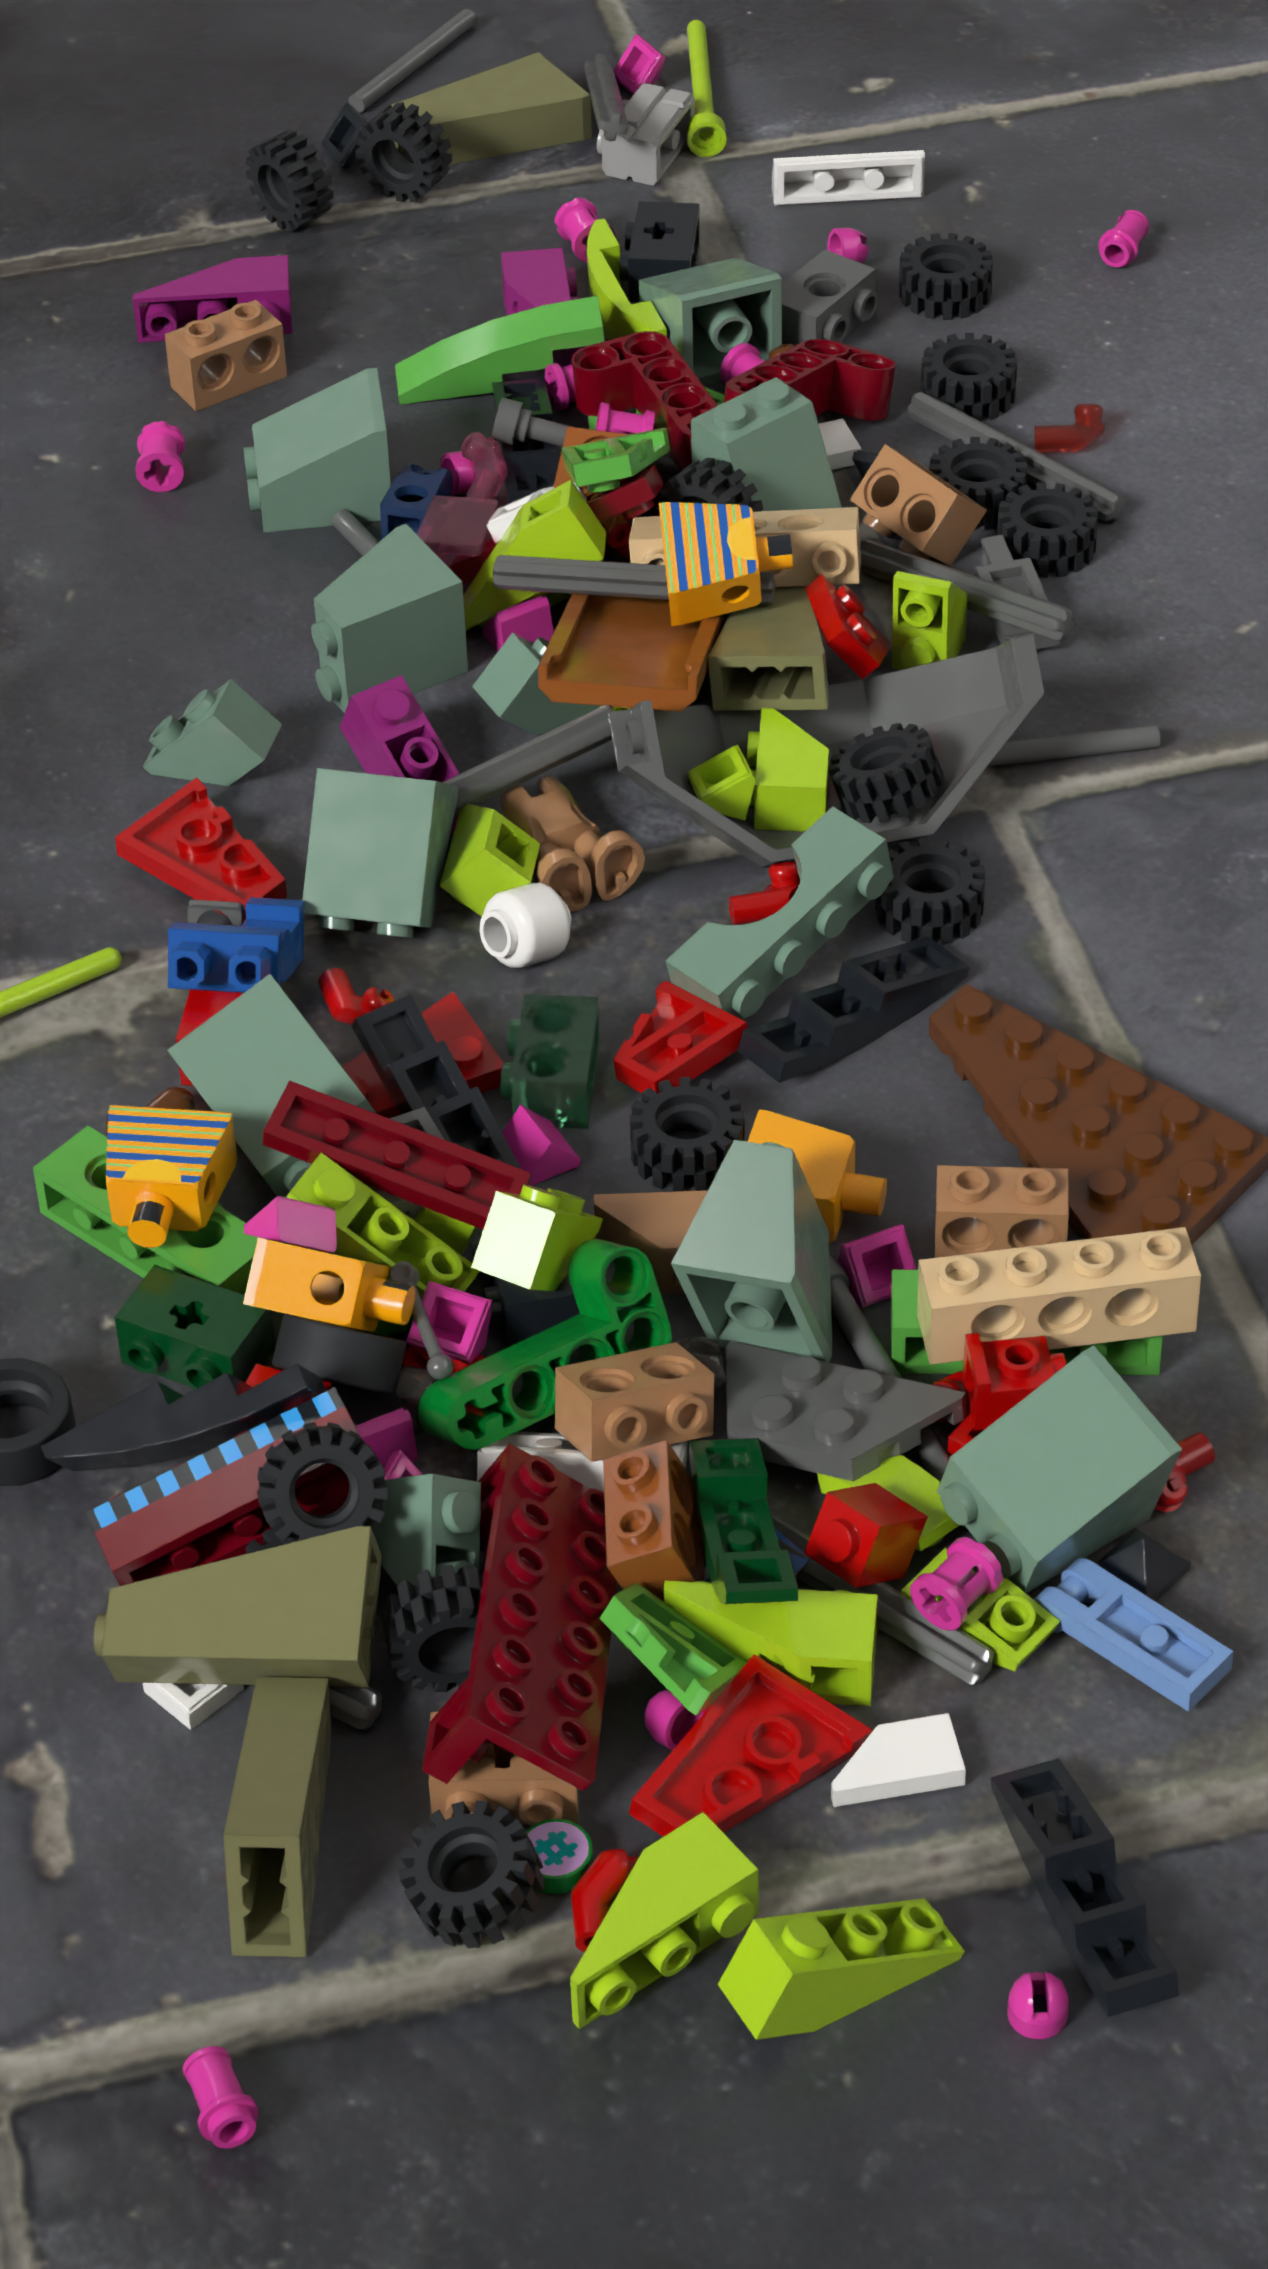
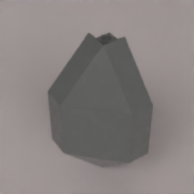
M1034 635L1011 638L995 648L863 680L828 685L830 704L828 710L777 711L829 749V766L831 765L830 759L833 754H841L839 748L843 744L854 745L856 743L854 737L861 733L866 737L873 735V728L882 726L884 731H888L891 725L895 723H901L903 729L909 723L917 725L918 729L924 728L931 739L943 772V785L937 786L939 792L934 798L925 797L927 804L919 809L914 805L908 808L910 814L899 817L897 812L890 815V821L880 822L878 816H875L871 823H862L861 818H858L856 821L885 838L887 845L926 838L938 830L1044 695ZM651 700L637 703L628 710L607 713L619 773L761 868L779 862H795L791 844L804 832L754 830V806L749 805L745 821L722 815L698 799L686 774L689 770L734 745L739 746L747 761L748 732L760 731L761 710L713 711L712 704L688 706L682 712L653 710ZM749 766L751 770H756V766ZM829 774L827 811L833 806L844 813Z

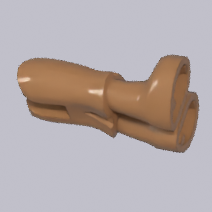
M551 775L539 778V795L531 797L521 785H517L501 794L500 803L503 816L540 843L535 864L537 868L535 872L536 883H543L553 888L567 904L570 912L580 911L589 905L592 885L602 900L611 901L621 896L633 885L642 872L645 855L643 848L635 838L622 830L610 831L601 837L600 828L585 817L571 792L557 778Z

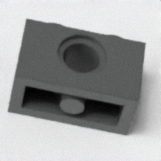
M826 249L816 255L782 283V345L791 343L795 346L809 339H827L842 342L846 336L864 321L869 320L875 313L878 304V294L875 292L876 269Z

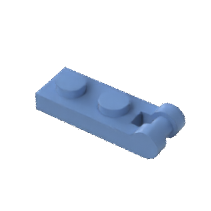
M1078 1558L1062 1572V1583L1057 1587L1048 1586L1034 1598L1038 1604L1060 1620L1057 1629L1053 1633L1064 1631L1188 1712L1232 1669L1233 1650L1086 1558ZM1094 1602L1089 1608L1084 1605Z

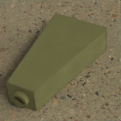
M539 52L400 101L404 102L405 108L411 104L419 106V116H422L426 111L430 113L433 118L429 123L433 127L440 123L445 130L439 135L440 138H449L451 147L446 151L453 154L450 164L579 142L592 138L590 94ZM394 142L399 153L406 160L413 163L407 150Z
M806 586L775 587L772 605L754 606L730 613L708 655L713 711L762 710V708H774L775 710H828L830 704L825 650L815 613L805 590Z
M356 1526L110 1588L107 1613L98 1614L95 1621V1654L97 1657L103 1658L116 1682L255 1685L256 1677L328 1678L329 1687H369L382 1557L373 1531L369 1526Z
M256 1677L224 1830L232 1956H307L332 1738L328 1678Z

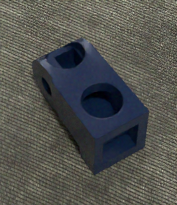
M405 464L401 472H398L380 503L381 540L396 527L407 524L433 551L435 546L434 533L442 517L447 515L451 504L453 491L451 469L429 470L419 465Z

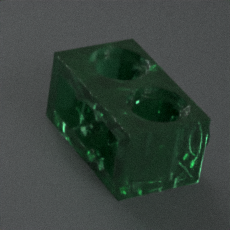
M524 994L520 1019L509 1020L507 1048L508 1056H514V1061L503 1062L501 1099L512 1100L513 1115L519 1106L523 1105L550 1120L556 1128L589 1129L600 1049L599 997Z

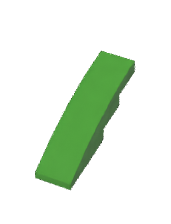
M598 295L542 305L490 320L440 340L395 364L399 404L493 393L492 382H503L502 374L545 369L548 364L554 363L553 350L584 347L604 342Z

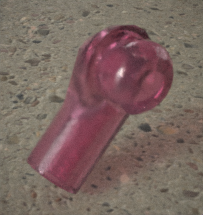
M474 432L465 438L461 446L463 457L474 462L473 470L476 475L462 503L471 510L486 516L506 480L508 471L499 443L492 437L486 438L480 432Z

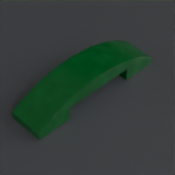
M758 1438L690 1441V1465L700 1537L708 1573L719 1601L722 1604L798 1601V1585L788 1550H780L767 1501L768 1474Z

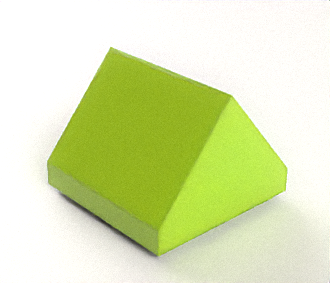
M734 745L689 770L686 774L699 800L722 815L745 821L756 779L738 745Z

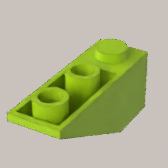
M572 480L561 484L521 507L463 595L465 630L476 625L484 627L497 612L510 608L524 600L529 601L539 596L543 597L548 593L496 588L493 582V566L498 556L509 555L601 561L604 559L606 531Z
M323 1153L319 1154L286 1197L335 1210L337 1249L333 1254L389 1266V1281L390 1271L398 1262L407 1261L416 1267L419 1271V1281L416 1284V1288L421 1301L429 1281L465 1292L480 1272L471 1268L472 1263Z
M665 1580L664 1602L746 1661L755 1654L831 1704L871 1706L877 1643L878 1594L853 1593L845 1590L819 1591L798 1589V1601L722 1604L710 1582Z
M704 1812L642 1851L570 1977L573 2023L579 2030L602 2015L610 2016L617 2013L630 2002L634 1994L662 1976L669 1977L679 1973L691 1962L694 1955L722 1937L730 1938L739 1934L759 1914L758 1868Z
M925 1898L753 1919L722 1975L718 1986L754 2038L759 2040L819 2030L960 1960L965 1951L946 1927L939 1913L931 1907Z

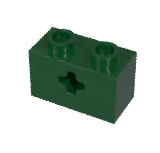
M154 1264L114 1317L121 1363L130 1365L139 1372L155 1374L187 1385L193 1390L198 1389L226 1372L246 1382L256 1364L264 1366L275 1351L271 1310L243 1304L245 1297L243 1294Z

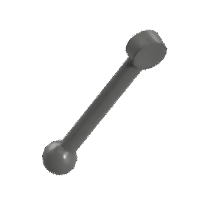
M407 1261L398 1262L390 1271V1281L414 1286L415 1303L412 1315L430 1358L427 1363V1371L434 1379H446L453 1371V1361L448 1355L442 1354L416 1288V1284L419 1281V1271Z

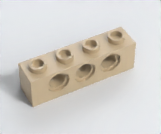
M858 507L753 512L756 537L790 534L793 569L765 571L774 574L775 587L808 586L821 574L833 585L860 583L861 552ZM660 516L633 518L629 536L630 563L665 565Z
M1186 1227L921 1259L918 1265L917 1317L930 1365L963 1361L965 1334L979 1333L981 1342L1046 1336L1048 1348L1051 1350L1195 1332L1201 1273Z

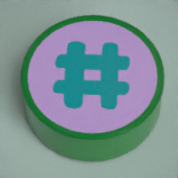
M549 1819L536 1823L526 1833L543 1865L540 1871L545 1878L544 1890L537 1891L547 1894L571 1892L593 1863L592 1842L588 1833L578 1824L565 1819Z

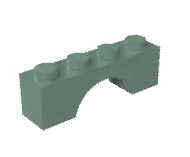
M832 806L791 844L800 878L798 889L791 900L773 915L757 922L743 925H724L707 922L666 960L671 983L741 1020L755 1014L762 1006L764 1000L787 978L795 976L803 968L810 956L829 939L838 936L857 912L870 900L881 896L886 890L889 882L894 879L886 839Z

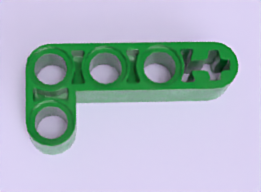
M600 1239L587 1240L579 1245L570 1257L568 1274L580 1314L430 1385L421 1396L418 1406L419 1422L424 1431L433 1438L471 1450L484 1448L555 1414V1368L569 1365L570 1356L575 1349L578 1348L579 1358L577 1363L671 1343L670 1322L648 1257L637 1248ZM614 1260V1276L610 1283L606 1284V1271ZM633 1322V1337L629 1344L626 1345V1330ZM522 1374V1389L513 1400V1384L517 1377Z

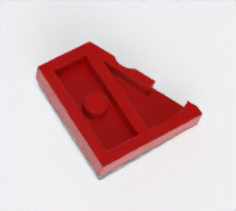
M821 574L806 586L805 590L825 642L863 680L881 665L891 647L890 641L862 614L865 612V608L850 588L843 584L837 589Z
M665 980L655 990L657 1005L651 1014L641 1013L633 1026L632 1037L623 1042L613 1058L616 1080L640 1093L650 1087L658 1094V1082L668 1079L672 1087L680 1086L679 1077H691V1080H693L737 1051L742 1032L747 1029L746 1022Z

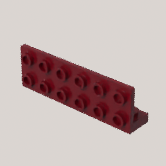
M509 1443L478 1480V1482H481L479 1550L483 1551L487 1545L488 1550L469 1677L430 1721L422 1771L448 1784L467 1761L472 1764L478 1762L488 1749L490 1743L493 1742L574 1787L585 1791L595 1781L611 1640V1630L599 1618L616 1594L617 1580L607 1567L604 1492L596 1488L587 1487L557 1470L548 1460L540 1456H532Z

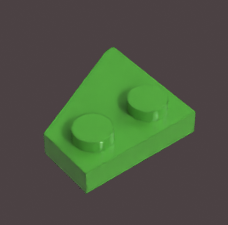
M661 428L562 447L561 449L565 470L576 487L586 486L587 492L595 493L618 488L620 486L619 479L634 476L668 453L670 446L667 429Z
M637 1582L615 1594L599 1618L614 1633L617 1641L630 1650L677 1700L695 1716L713 1704L748 1662Z

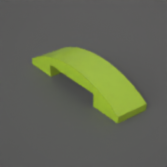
M605 218L595 220L587 241L589 297L598 295L605 337L608 340L644 331L658 332L667 337V328L651 300L630 304L621 288L619 276L620 245Z

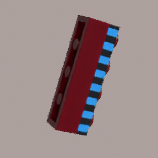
M334 1387L251 1430L241 1432L233 1439L189 1461L182 1462L126 1493L116 1495L108 1502L86 1512L88 1521L119 1585L122 1586L246 1554L245 1547L252 1540L264 1545L262 1533L271 1529V1526L267 1523L258 1501L257 1490H259V1481L257 1475L259 1466L264 1467L267 1460L265 1453L270 1446L276 1447L283 1441L281 1435L290 1429L293 1433L304 1429L303 1424L313 1422L317 1426H327V1422L339 1424L342 1429L348 1432L352 1430L360 1435L336 1388ZM317 1463L309 1466L300 1474L295 1486L297 1503L305 1511L315 1515H323L343 1505L349 1493V1480L346 1473L338 1466L330 1463Z

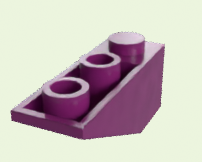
M562 248L501 252L503 299L506 316L542 305L580 299V296H577L575 267H565ZM584 347L553 350V362L558 363L560 367L572 365L571 359L573 354Z
M288 255L235 258L133 294L138 343L165 341L164 334L185 327L189 322L209 318L230 310L237 304L248 303L254 300L262 304L282 323L283 334L293 333Z
M402 675L351 696L339 728L366 773L444 782L459 775L457 768ZM459 814L454 815L450 838H453Z

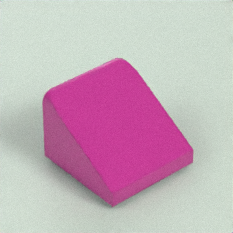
M277 1196L244 1225V1234L331 1254L337 1249L335 1210L328 1207Z

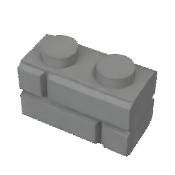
M643 83L630 100H622L628 122L627 133H617L615 141H608L605 139L603 130L600 129L597 138V152L602 154V171H604L606 176L627 180L630 176L633 182L654 186L687 143L686 128L690 119L695 116V98L690 92L670 89L666 92L664 87Z

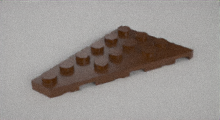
M968 984L959 989L929 1017V1036L940 1051L953 1060L954 1070L962 1081L969 1079L984 1099L983 1109L1005 1139L1018 1148L1019 1158L1027 1168L1068 1169V1224L1075 1233L1081 1235L1084 1239L1186 1227L1192 1245L1268 1169L1267 1136Z

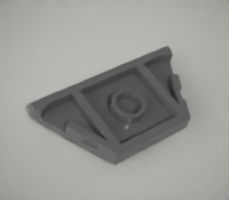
M732 1341L726 1346L728 1439L758 1438L763 1459L767 1462L855 1481L877 1469L885 1459L902 1455L920 1445V1430L941 1418L955 1425L963 1421L968 1414L966 1392L879 1374L872 1370L856 1369L824 1362L808 1356H797Z

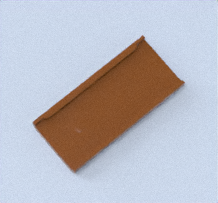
M605 557L601 560L603 562L630 563V561L605 560ZM572 594L538 665V688L552 702L632 708L641 701L651 700L653 710L682 712L697 699L709 667L708 655L724 627L729 613L683 625L671 626L669 600Z

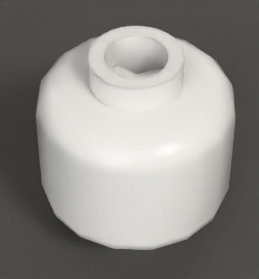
M529 883L501 891L488 900L480 921L479 932L481 941L485 949L492 956L510 968H521L553 959L565 950L570 938L571 913L567 904L556 891L543 883Z

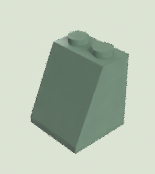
M735 257L639 280V303L651 300L667 328V338L703 386L721 382V364L728 352L736 345L741 343L753 345L758 349L760 357L765 361L769 360V353L772 349L782 345V278L777 272Z
M367 368L252 424L254 446L243 447L250 512L261 511L263 532L333 526V516L343 509L350 511L360 523L381 521L380 503L390 488L391 481L387 430L377 368Z
M777 377L691 419L692 463L697 460L701 462L705 458H715V465L722 460L730 462L729 473L731 474L741 469L746 474L741 482L745 487L751 483L755 485L758 491L751 496L752 501L762 500V511L842 508L812 401ZM697 497L698 503H708L706 500Z
M407 524L396 527L314 598L316 623L311 626V634L314 644L319 651L320 669H317L315 673L316 682L325 700L328 702L334 701L343 713H345L352 695L400 675L403 676L412 694L468 672L462 581Z
M317 768L302 901H305L304 913L319 915L318 927L354 931L355 919L378 922L376 934L413 938L414 926L431 928L459 787L431 780Z
M268 974L167 1050L213 1112L232 1113L236 1143L276 1196L286 1198L291 1189L307 1171L305 1161L262 1145L263 1130L289 1080L376 1113L271 974Z
M734 1140L671 1265L710 1345L726 1348L729 1342L732 1341L829 1362L832 1357L829 1230L792 1148H786L773 1142L759 1144Z
M1093 1345L954 1453L948 1461L937 1493L941 1496L943 1507L949 1517L955 1523L962 1526L965 1525L974 1538L995 1555L1001 1564L1003 1578H1008L1027 1594L1063 1572L1076 1559L1086 1558L1148 1520L1182 1448Z

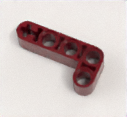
M653 331L638 332L586 346L573 354L571 360L576 405L582 414L598 416L601 402L609 403L610 408L617 411L637 408L641 415L646 410L655 411L653 430L667 429L670 446L668 453L681 471L692 464L691 419L718 405L664 334Z
M809 339L730 379L726 383L723 403L777 377L812 401L816 416L830 410L862 420H882L889 414L896 363L886 356L836 341Z

